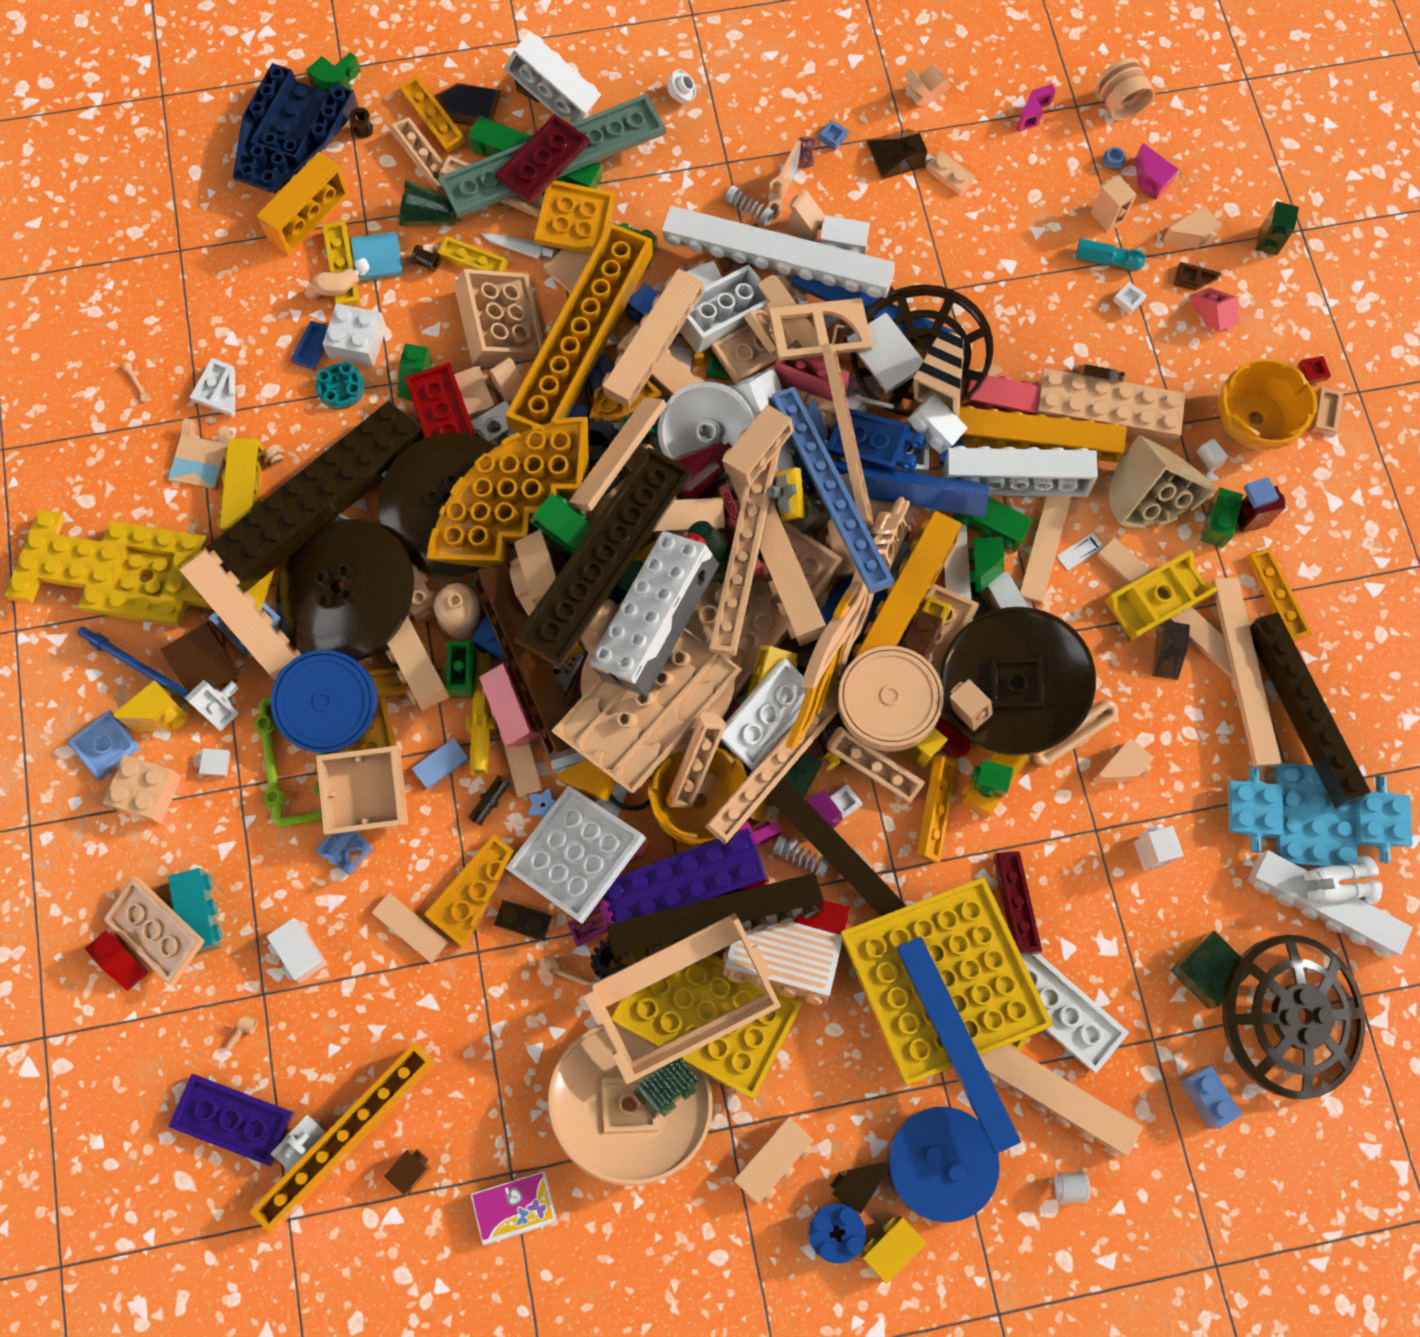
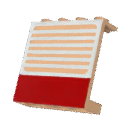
M824 900L823 912H820L819 915L813 918H805L803 916L794 919L789 924L779 925V923L768 925L762 931H745L752 947L758 945L772 974L767 978L773 990L780 991L779 993L786 997L793 998L798 996L805 998L807 1002L815 1005L827 1003L843 941L840 933L846 928L850 907ZM739 940L731 944L723 976H727L732 982L742 983L745 981L752 983L758 989L765 990L742 941Z

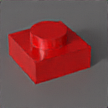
M1324 355L1303 359L1298 364L1300 371L1304 374L1309 384L1327 381L1331 377Z

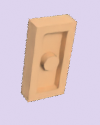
M940 151L926 167V171L959 196L974 183L976 178L943 151Z

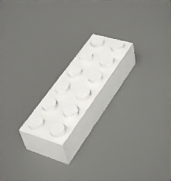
M955 446L948 448L943 466V477L989 484V496L1046 497L1047 495L1088 497L1098 478L1097 451L1088 450L1087 448H1078L1076 450H1064L1063 448L1040 450L1037 447L1027 449H1015L1014 447L991 449L987 446L978 448Z

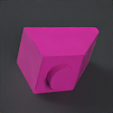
M1144 143L1140 146L1135 157L1138 187L1156 200L1173 183L1179 169Z

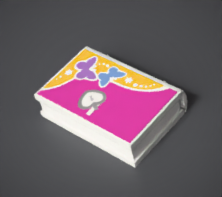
M545 1171L471 1194L483 1246L495 1242L500 1243L502 1240L540 1228L544 1229L546 1226L557 1223Z

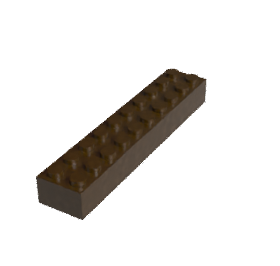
M387 401L205 548L209 553L214 550L223 561L220 566L226 573L229 571L233 572L240 581L237 586L243 593L248 591L296 552L320 527L331 523L338 517L339 513L342 514L383 480L381 474L389 469L395 459L412 444L424 439L422 429L393 403Z

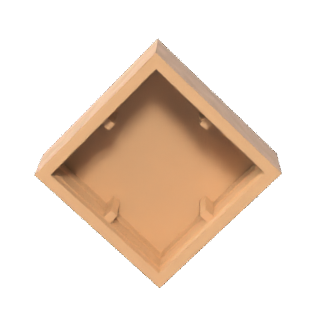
M540 530L514 542L518 558L510 561V578L515 595L520 600L528 616L568 562L549 538Z
M390 746L316 756L324 835L409 825L401 749L399 747Z

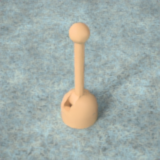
M546 955L537 973L538 976L548 979L558 974L586 986L597 982H591L560 970L557 961Z

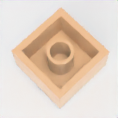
M123 755L103 803L114 810L162 824L182 776L170 768Z

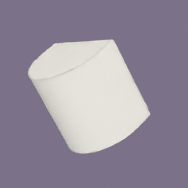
M1215 439L1206 442L1196 451L1197 456L1210 472L1221 467L1228 456Z

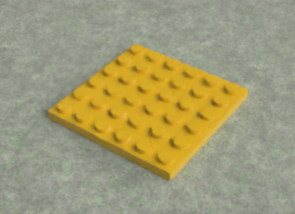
M985 877L840 933L905 1087L953 1068L896 950L898 946L916 938L922 937L979 1056L1054 1026Z

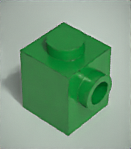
M983 759L978 766H974L971 774V781H974L973 790L979 791V794L984 797L994 798V796L1003 798L1008 793L1014 768Z

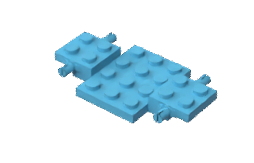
M1282 763L1279 766H1274V784L1260 781V767L1253 768V765L1248 766V781L1228 782L1229 833H1238L1250 837V852L1252 853L1262 852L1261 838L1276 839V854L1297 866L1319 868L1353 864L1354 859L1357 858V846L1379 848V863L1384 864L1391 863L1390 848H1409L1413 846L1410 795L1388 792L1386 776L1375 777L1376 791L1371 792L1357 803L1335 809L1313 765Z

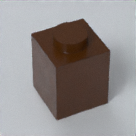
M408 1149L384 1177L403 1195H409L431 1169L427 1164L429 1159L418 1149L415 1152Z

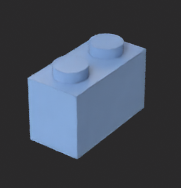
M1212 1065L1200 1067L1179 1080L1209 1129H1221L1242 1116V1113Z

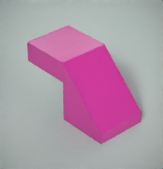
M1052 84L1032 90L1017 126L1018 132L1039 125L1043 114L1042 108L1051 105L1056 92Z

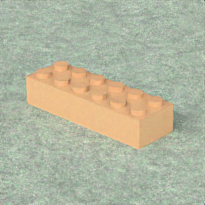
M1047 368L1043 369L1038 380V386H1041L1038 409L1035 415L1043 414L1052 418L1068 417L1071 420L1078 421L1093 420L1095 423L1103 424L1117 423L1120 426H1127L1126 440L1135 441L1140 435L1161 446L1171 448L1181 436L1185 403L1184 392Z

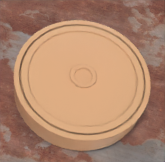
M898 646L876 647L857 656L846 668L838 691L839 714L849 733L864 745L881 751H901L922 742L935 728L944 702L942 683L934 667L920 654Z

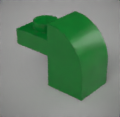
M351 52L335 66L321 56L306 69L311 85L326 92H329L333 84L351 89L349 82L355 79L361 72L357 57Z

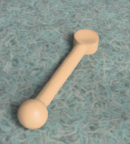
M129 362L123 363L122 368L128 372L140 392L141 401L149 403L151 397L148 393H145L132 371V365Z

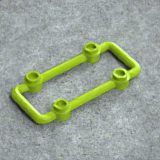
M271 695L266 696L258 704L259 717L254 722L255 730L262 736L268 790L263 795L264 804L271 809L272 821L278 827H290L321 821V810L282 817L281 808L286 803V796L278 788L272 735L276 732L277 726L274 719L269 716L268 707L271 706ZM316 752V756H318V755H326V753H317V752ZM317 781L315 793L320 797L319 781Z

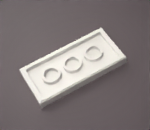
M786 658L780 659L727 720L725 730L720 739L751 770H754L795 723L806 691V687H802L804 676Z

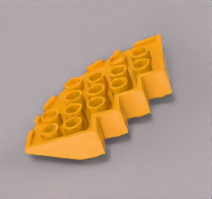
M562 418L544 425H534L531 429L520 434L517 432L510 435L489 453H484L475 461V465L465 476L459 478L451 489V495L444 506L442 505L436 527L433 528L426 559L481 568L505 563L508 568L510 544L515 545L514 542L536 532V526L529 522V520L547 497L553 493L555 496L560 495L563 498H572L588 476V418Z

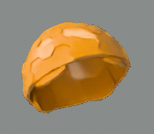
M1257 359L1240 365L1224 381L1218 398V413L1221 416L1222 426L1234 441L1259 451L1277 450L1295 443L1311 425L1317 413V396L1304 374L1294 366L1288 365L1285 361L1279 359ZM1249 416H1256L1260 424L1252 423Z
M717 747L697 795L703 796L707 800L704 808L699 809L694 807V805L692 808L669 807L666 802L685 752L670 753L657 766L652 780L648 784V799L650 800L653 814L657 819L656 822L668 835L678 841L691 845H704L717 840L718 838L707 830L705 826L748 778L743 763L735 754L720 747Z

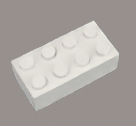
M531 31L527 33L514 49L504 67V70L551 112L560 118L570 116L572 123L582 120L601 96V93L597 91V88L592 83L587 82L581 77L574 67H570L556 51H552L544 44L541 37L534 35Z
M749 264L704 287L703 295L680 329L681 334L696 353L711 347L712 343L747 325L748 322L744 316L749 311L763 309L770 302L758 286V283L762 280Z

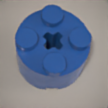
M827 1203L817 1208L812 1214L807 1226V1238L811 1248L822 1259L836 1264L846 1263L854 1259L863 1249L866 1237L865 1226L861 1217L854 1209L840 1203ZM834 1225L843 1231V1233L839 1234L838 1240L833 1236H829V1232L833 1231Z

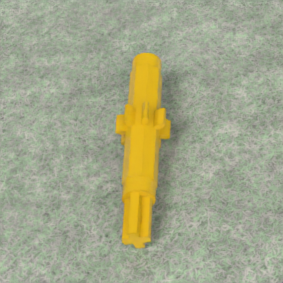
M487 652L477 654L476 676L474 677L472 717H466L465 725L467 733H471L470 773L476 776H484L489 773L491 732H497V722L491 717V707L487 697L482 692V684L479 678L491 670V656Z

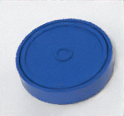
M316 650L296 657L279 673L272 689L271 711L279 731L292 744L311 752L334 753L352 747L371 729L378 711V692L372 676L360 662L340 652Z
M932 1107L912 1114L895 1131L887 1153V1163L891 1165L888 1169V1176L898 1198L914 1213L933 1221L957 1222L975 1215L991 1199L998 1183L1000 1172L999 1155L994 1154L979 1121L972 1115L956 1108Z

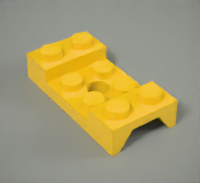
M1189 550L1114 592L1105 600V603L1133 642L1174 616L1212 597L1218 591V588L1204 581L1195 568L1194 553ZM1157 590H1166L1169 598L1161 599L1157 594Z

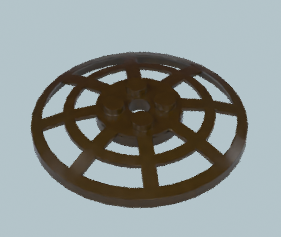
M927 284L899 288L888 293L886 298L881 297L865 311L867 323L879 311L897 301L901 315L896 316L892 321L896 326L904 322L907 332L903 335L917 352L925 351L928 354L944 323L950 326L964 339L962 380L966 378L977 381L974 387L961 398L960 406L967 402L981 388L992 365L994 348L990 325L976 304L952 289ZM934 296L945 300L939 312L925 309L910 311L906 298ZM953 303L970 313L980 328L966 334L962 326L948 316ZM931 318L935 319L932 328H916L913 319ZM984 337L986 344L984 368L982 372L970 370L972 357L970 343ZM851 352V366L858 385L867 397L882 401L871 392L863 380V377L873 375L867 367L859 368L858 356L855 352ZM913 378L891 391L894 396L889 403L893 404L894 408L885 407L884 409L902 416H910L914 412L898 408L903 398L915 400L914 394L908 393L914 382Z
M1300 935L1268 937L1255 943L1241 955L1232 968L1224 988L1222 1020L1227 1042L1238 1065L1261 1088L1284 1098L1312 1099L1321 1097L1336 1089L1353 1071L1359 1060L1365 1037L1366 1026L1363 1000L1349 968L1327 946L1314 939ZM1296 943H1303L1321 950L1331 959L1328 968L1326 969L1316 962L1301 959ZM1279 944L1286 945L1290 960L1274 965L1267 972L1253 963L1267 949ZM1303 967L1314 970L1323 976L1318 987L1306 983ZM1292 968L1295 978L1294 984L1282 987L1274 980L1281 972ZM1339 969L1350 987L1355 1008H1349L1345 992L1336 979ZM1247 971L1260 982L1253 997L1252 1013L1236 1014L1238 990L1242 978ZM1331 986L1334 987L1338 994L1342 1009H1332L1326 997ZM1268 988L1276 996L1272 1003L1271 1013H1262L1263 999ZM1301 1009L1306 1015L1304 1023L1300 1021L1299 1012ZM1351 1019H1357L1356 1041L1351 1057L1348 1058L1344 1050L1350 1036ZM1333 1020H1344L1343 1033L1339 1044L1330 1035L1333 1028ZM1263 1024H1272L1276 1034L1281 1039L1275 1048L1269 1042ZM1237 1025H1253L1258 1042L1268 1055L1257 1067L1244 1049ZM1325 1044L1332 1055L1325 1061L1314 1065V1049ZM1290 1047L1303 1050V1066L1293 1064L1283 1058ZM1338 1061L1343 1070L1337 1078L1321 1089L1312 1090L1314 1074L1328 1069ZM1275 1064L1289 1072L1303 1074L1301 1091L1284 1088L1269 1080L1265 1075Z

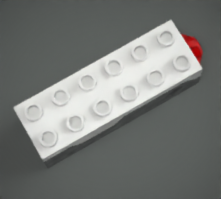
M662 531L588 662L604 681L647 697L719 566V563L708 549L704 538L695 533H689L682 537Z

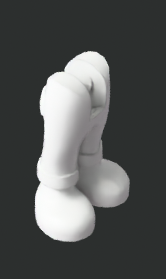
M1358 856L1354 859L1353 864L1346 866L1319 867L1303 874L1305 882L1318 881L1320 888L1307 892L1308 900L1336 902L1350 898H1360L1372 905L1378 903L1382 896L1383 887L1382 883L1378 880L1350 884L1338 883L1343 880L1377 877L1379 875V868L1369 856Z

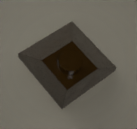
M906 129L867 140V145L882 179L924 168L928 151L919 132Z

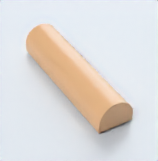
M408 117L390 124L391 133L440 197H446L438 178L444 162L414 122Z
M704 712L700 715L666 798L669 807L692 808L726 727L725 721L720 716L709 712Z
M842 726L838 727L828 740L827 749L909 803L912 802L925 784L922 779L883 753L859 742Z

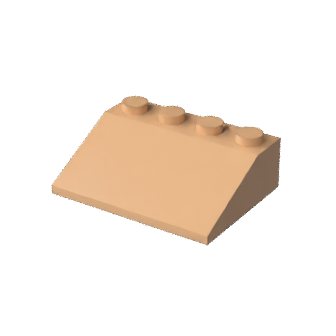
M463 269L454 283L472 365L497 366L509 357L513 362L535 359L544 344V339L528 274Z

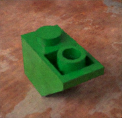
M1003 537L973 538V548H968L969 563H974V568H970V583H975L976 592L984 590L1004 571Z

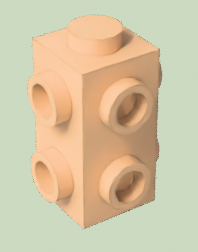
M412 565L414 593L407 615L408 617L414 616L417 623L420 621L426 622L435 617L434 602L437 595L434 589L429 591L425 585L429 582L425 572L418 570L416 566Z

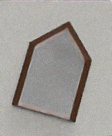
M455 83L435 94L434 97L453 122L474 126L479 115L490 120L494 119L501 91L500 89Z

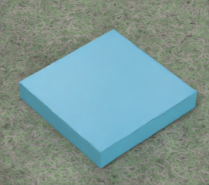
M397 231L351 238L354 262L366 258L369 264L368 272L365 275L358 276L359 282L403 276Z

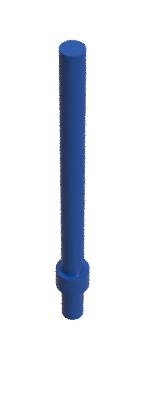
M84 626L78 629L77 634L89 641L90 645L95 649L107 652L188 702L185 697L190 691L116 647L102 634H95Z

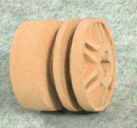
M1125 58L1109 66L1098 77L1095 85L1102 100L1105 101L1111 117L1116 121L1127 120L1141 113L1150 105L1155 96V91L1150 81L1145 77L1139 61L1135 58Z

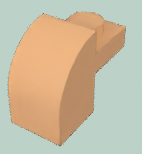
M933 63L920 75L911 68L904 74L909 81L905 89L919 106L937 100L952 87Z

